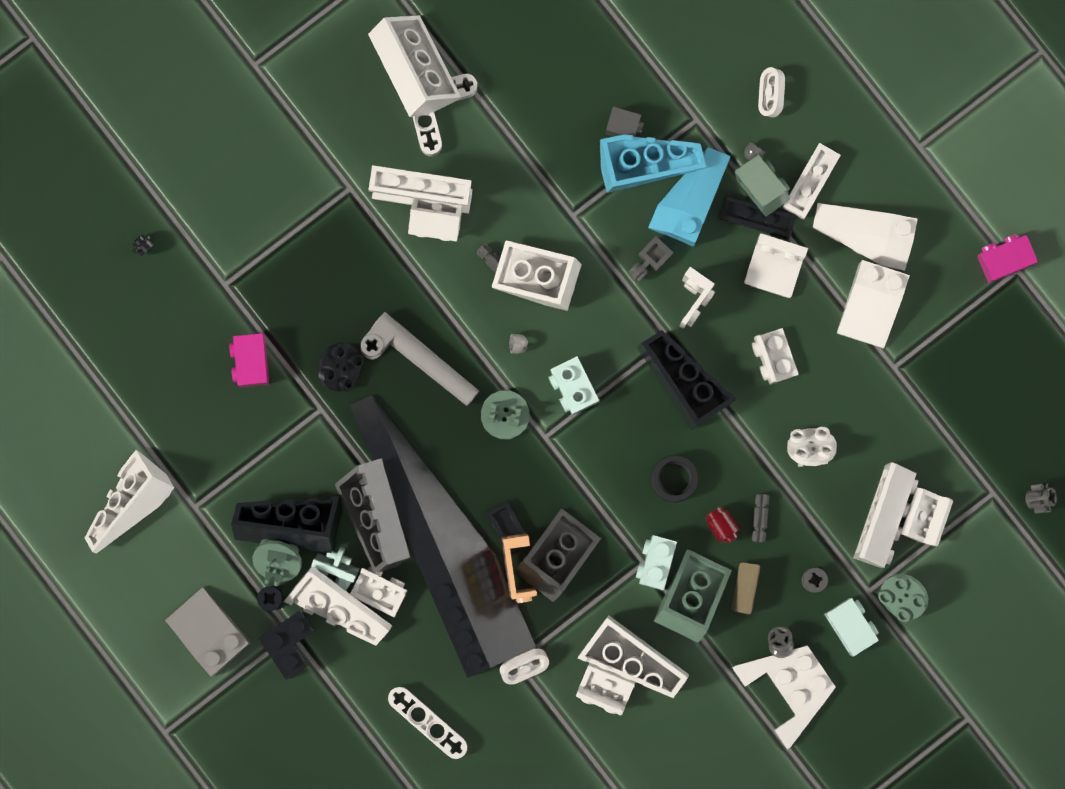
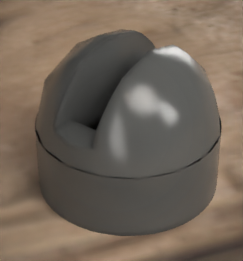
M752 141L748 143L744 150V156L749 161L757 155L762 158L766 153Z

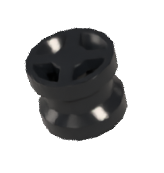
M273 586L262 588L257 596L259 606L267 611L277 610L281 607L284 600L281 590Z

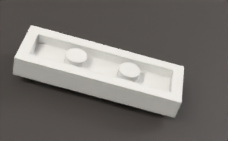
M819 143L790 193V200L782 208L804 220L841 155Z

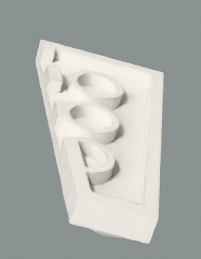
M313 566L284 600L287 604L292 605L295 603L303 607V611L310 615L316 613L326 618V622L331 625H341L347 628L348 633L375 646L392 627L390 623Z

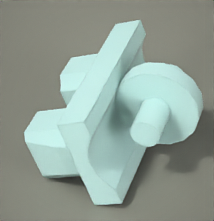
M340 547L338 553L332 551V553H327V555L318 552L311 566L326 577L328 573L337 576L335 583L346 591L351 582H354L360 568L350 565L352 558L344 556L346 548Z

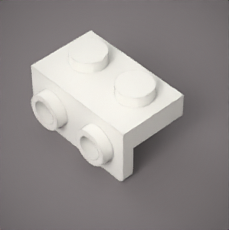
M917 487L901 534L918 542L937 547L953 500Z
M369 566L368 570L362 568L350 594L395 617L408 590L403 588L405 583L393 577L388 581L381 577L383 572L375 574L371 566Z
M589 662L576 697L587 704L600 706L608 713L622 715L635 681L621 677V675L597 667V665Z

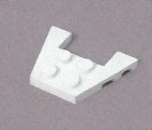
M808 646L793 649V652L785 658H777L772 655L732 667L744 686L767 673L794 712V717L774 729L786 749L792 746L836 688Z

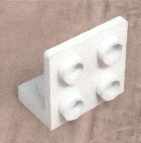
M760 233L744 283L790 298L808 248Z
M691 267L682 279L685 282L684 287L693 294L699 292L701 295L682 320L680 327L683 329L686 325L690 327L693 325L701 313L697 309L700 305L705 307L715 293L712 290L714 283Z

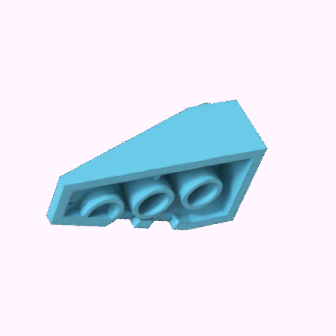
M625 134L600 140L601 171L607 193L706 168L700 143L675 140L665 141L650 137H633V135Z

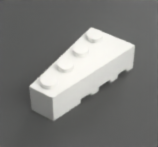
M609 615L578 656V659L597 665V667L621 675V677L633 680L674 698L689 676L688 673Z

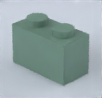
M757 155L737 169L735 175L737 182L761 212L768 216L790 200L788 195L790 188L782 177L779 179L776 177L772 164L768 160L763 161Z

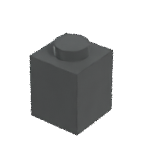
M613 107L605 134L613 137L624 134L640 137L644 123L640 122L641 115Z

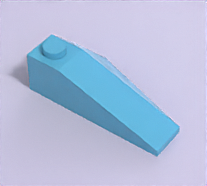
M709 147L703 152L706 168L685 173L657 205L648 227L649 229L694 247L731 157Z

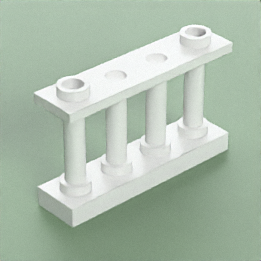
M372 165L369 192H373L372 199L412 205L414 198L462 206V213L469 214L473 191L471 189V180Z

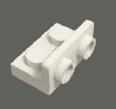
M783 328L754 337L755 342L752 343V348L755 356H760L763 366H760V371L764 381L768 380L771 385L799 375Z

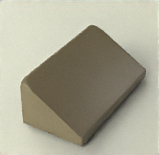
M740 563L731 605L732 611L744 614L752 613L760 565Z

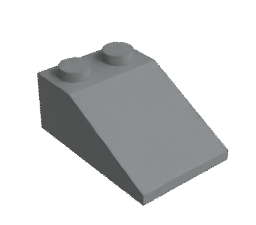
M203 587L165 620L211 677L218 674L252 643Z

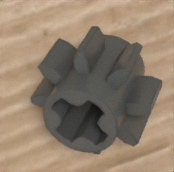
M1048 483L1031 485V490L1027 491L1025 500L1028 508L1034 509V513L1038 514L1051 512V506L1056 505L1057 496L1053 488H1048Z

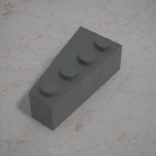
M382 458L357 465L335 483V486L372 569L376 574L401 565L410 558Z

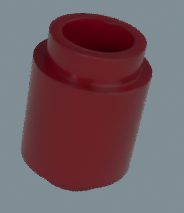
M722 506L705 516L708 520L707 525L719 543L724 540L728 544L739 536L737 531L740 528L728 510H724Z

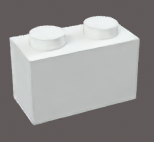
M414 198L411 206L408 234L418 237L438 238L443 241H457L462 206Z

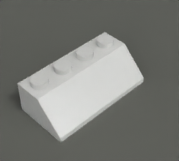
M420 15L384 17L368 34L409 117L428 115L461 98Z
M892 462L885 465L853 557L854 559L879 568H885L886 564L890 565L894 555V551L891 550L893 541H898L902 531V527L899 526L901 518H906L910 508V504L907 503L910 494L915 493L918 485V480H915L916 473Z

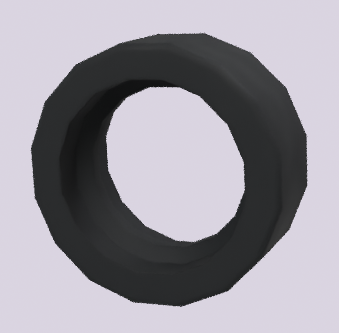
M678 455L667 456L660 460L652 470L651 476L652 488L657 496L673 503L684 501L690 497L696 490L699 480L694 464L687 458ZM668 465H681L689 474V484L681 493H669L661 485V472Z

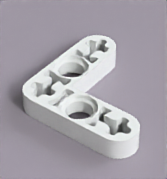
M462 74L451 77L456 87L462 86L464 80H467L470 84L473 83L468 92L464 88L457 89L461 96L459 100L470 98L476 93L477 81L472 75ZM434 112L428 114L432 118V123L426 128L418 124L420 116H412L422 152L427 156L438 155L442 149V141ZM435 130L436 133H431L432 141L438 142V144L434 146L435 150L430 151L429 147H424V145L428 144L426 134L421 136L420 133H429Z

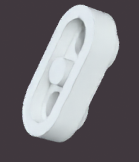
M767 68L760 77L759 111L762 115L772 118L777 117L781 113L784 105L785 75L779 69Z
M532 649L504 662L500 667V674L505 683L517 684L545 671L549 665V659L544 650Z

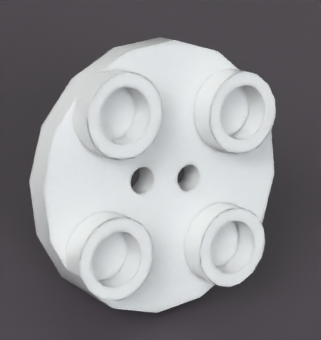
M826 427L793 430L787 445V452L790 458L798 463V467L828 464V461L832 460L835 456L837 442Z

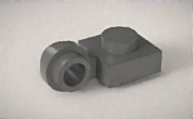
M655 236L638 254L645 262L641 264L638 261L630 269L631 278L640 282L649 272L646 269L648 265L654 271H657L673 252Z

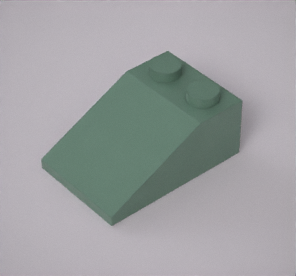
M687 549L661 602L654 622L699 643L710 626L732 570Z

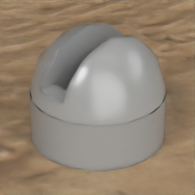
M510 335V353L519 354L527 350L528 340L524 335Z

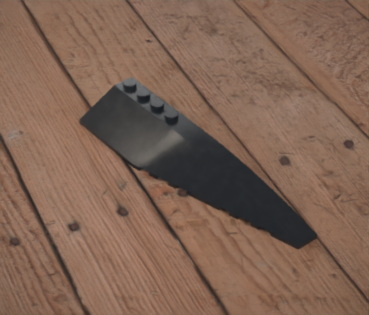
M369 396L351 404V410L373 461L382 458L400 524L467 678L536 648L516 600L510 597L507 579L494 552L373 396Z

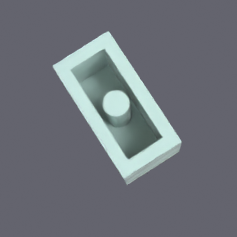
M848 598L824 615L850 656H855L879 641L876 637L879 632L872 621L867 623L862 615L865 613V610L858 600L853 601L852 598Z

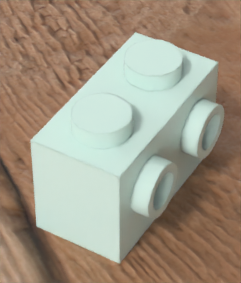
M578 357L550 370L552 375L548 378L554 390L559 388L563 396L559 400L565 412L570 411L574 415L599 403V399Z
M652 535L651 540L646 539L642 552L646 554L644 564L639 563L636 578L640 579L639 584L664 590L677 544L676 541Z

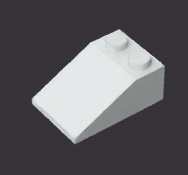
M505 241L492 288L536 303L568 311L582 264L575 257Z
M862 260L858 265L837 334L884 349L910 275Z

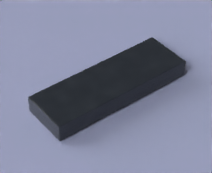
M725 195L718 220L790 239L796 215L776 209L768 216H765L755 203Z

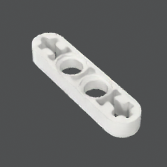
M396 687L391 690L388 697L389 704L449 757L458 759L465 755L467 743L464 738L406 688ZM395 692L398 694L404 692L406 694L404 699L408 703L411 702V699L416 702L409 708L407 714L402 711V709L406 708L403 703H394L396 698L393 695ZM421 707L424 709L426 716L423 721L416 722L413 720L411 712L414 708ZM441 724L444 727V735L441 738H434L431 735L430 728L432 725ZM449 732L454 735L450 740L454 743L458 741L462 743L460 748L463 751L461 753H451L452 747L447 742L445 746L440 744V742L446 739Z

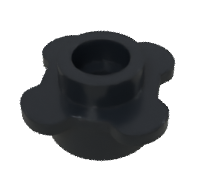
M149 233L146 236L141 234L132 243L134 246L132 252L134 254L137 252L140 256H143L155 243L150 238L151 235Z

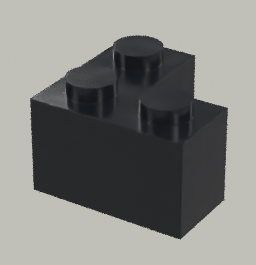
M299 610L258 638L285 680L290 679L309 666L296 644L316 630L303 610Z

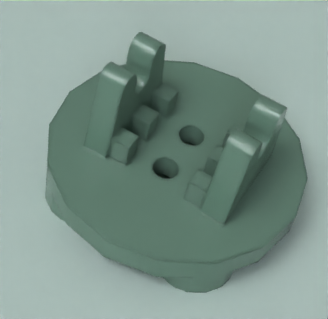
M510 390L491 394L484 401L481 409V421L485 430L499 439H512L519 436L526 429L530 420L526 401L519 394ZM502 418H506L507 421L503 422Z
M263 539L260 545L256 547L252 556L253 566L258 573L265 577V584H269L272 580L275 586H279L281 582L292 580L298 575L302 566L298 547L281 541Z
M894 574L888 577L881 586V592L878 595L879 601L884 604L886 609L902 622L920 617L928 607L929 598L926 589L918 580L906 574Z

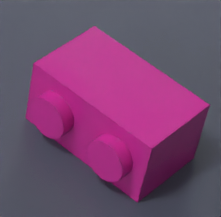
M1018 234L1004 239L1005 244L997 246L996 243L982 248L983 253L977 257L988 283L1033 266L1038 262L1027 235L1019 237Z
M261 333L233 336V343H229L231 358L235 357L236 367H232L233 382H237V386L240 388L269 385L265 335Z

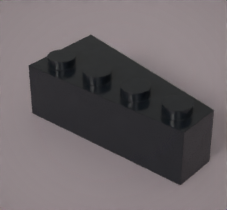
M663 330L651 336L637 347L691 430L737 400L735 396L721 386L722 384L703 370V367L697 361L690 358L685 353L686 351Z
M331 496V499L324 500L313 497L308 498V501L293 502V499H285L281 503H270V501L237 503L231 522L234 539L260 543L263 539H270L294 544L298 549L332 553L342 515L340 496Z

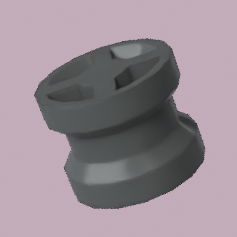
M810 568L803 573L801 581L807 591L814 593L826 588L828 577L822 569Z
M775 627L770 630L768 634L770 653L777 658L788 657L794 649L791 631L785 627Z

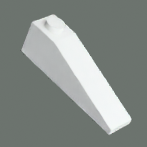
M817 203L813 228L848 246L858 254L864 255L880 266L905 271L914 240L917 219L890 213Z
M135 450L119 471L117 476L120 477V480L115 490L108 492L106 497L109 500L105 509L97 513L85 536V540L93 553H98L157 509L174 489L168 476L137 450Z

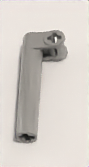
M386 312L378 318L371 330L361 341L362 355L370 360L380 357L386 348L391 345L466 406L479 393L478 389ZM374 342L377 343V344H376V349H377V351H375V350H371L370 352L367 351V348H368L367 343H369V344H371V345H372Z

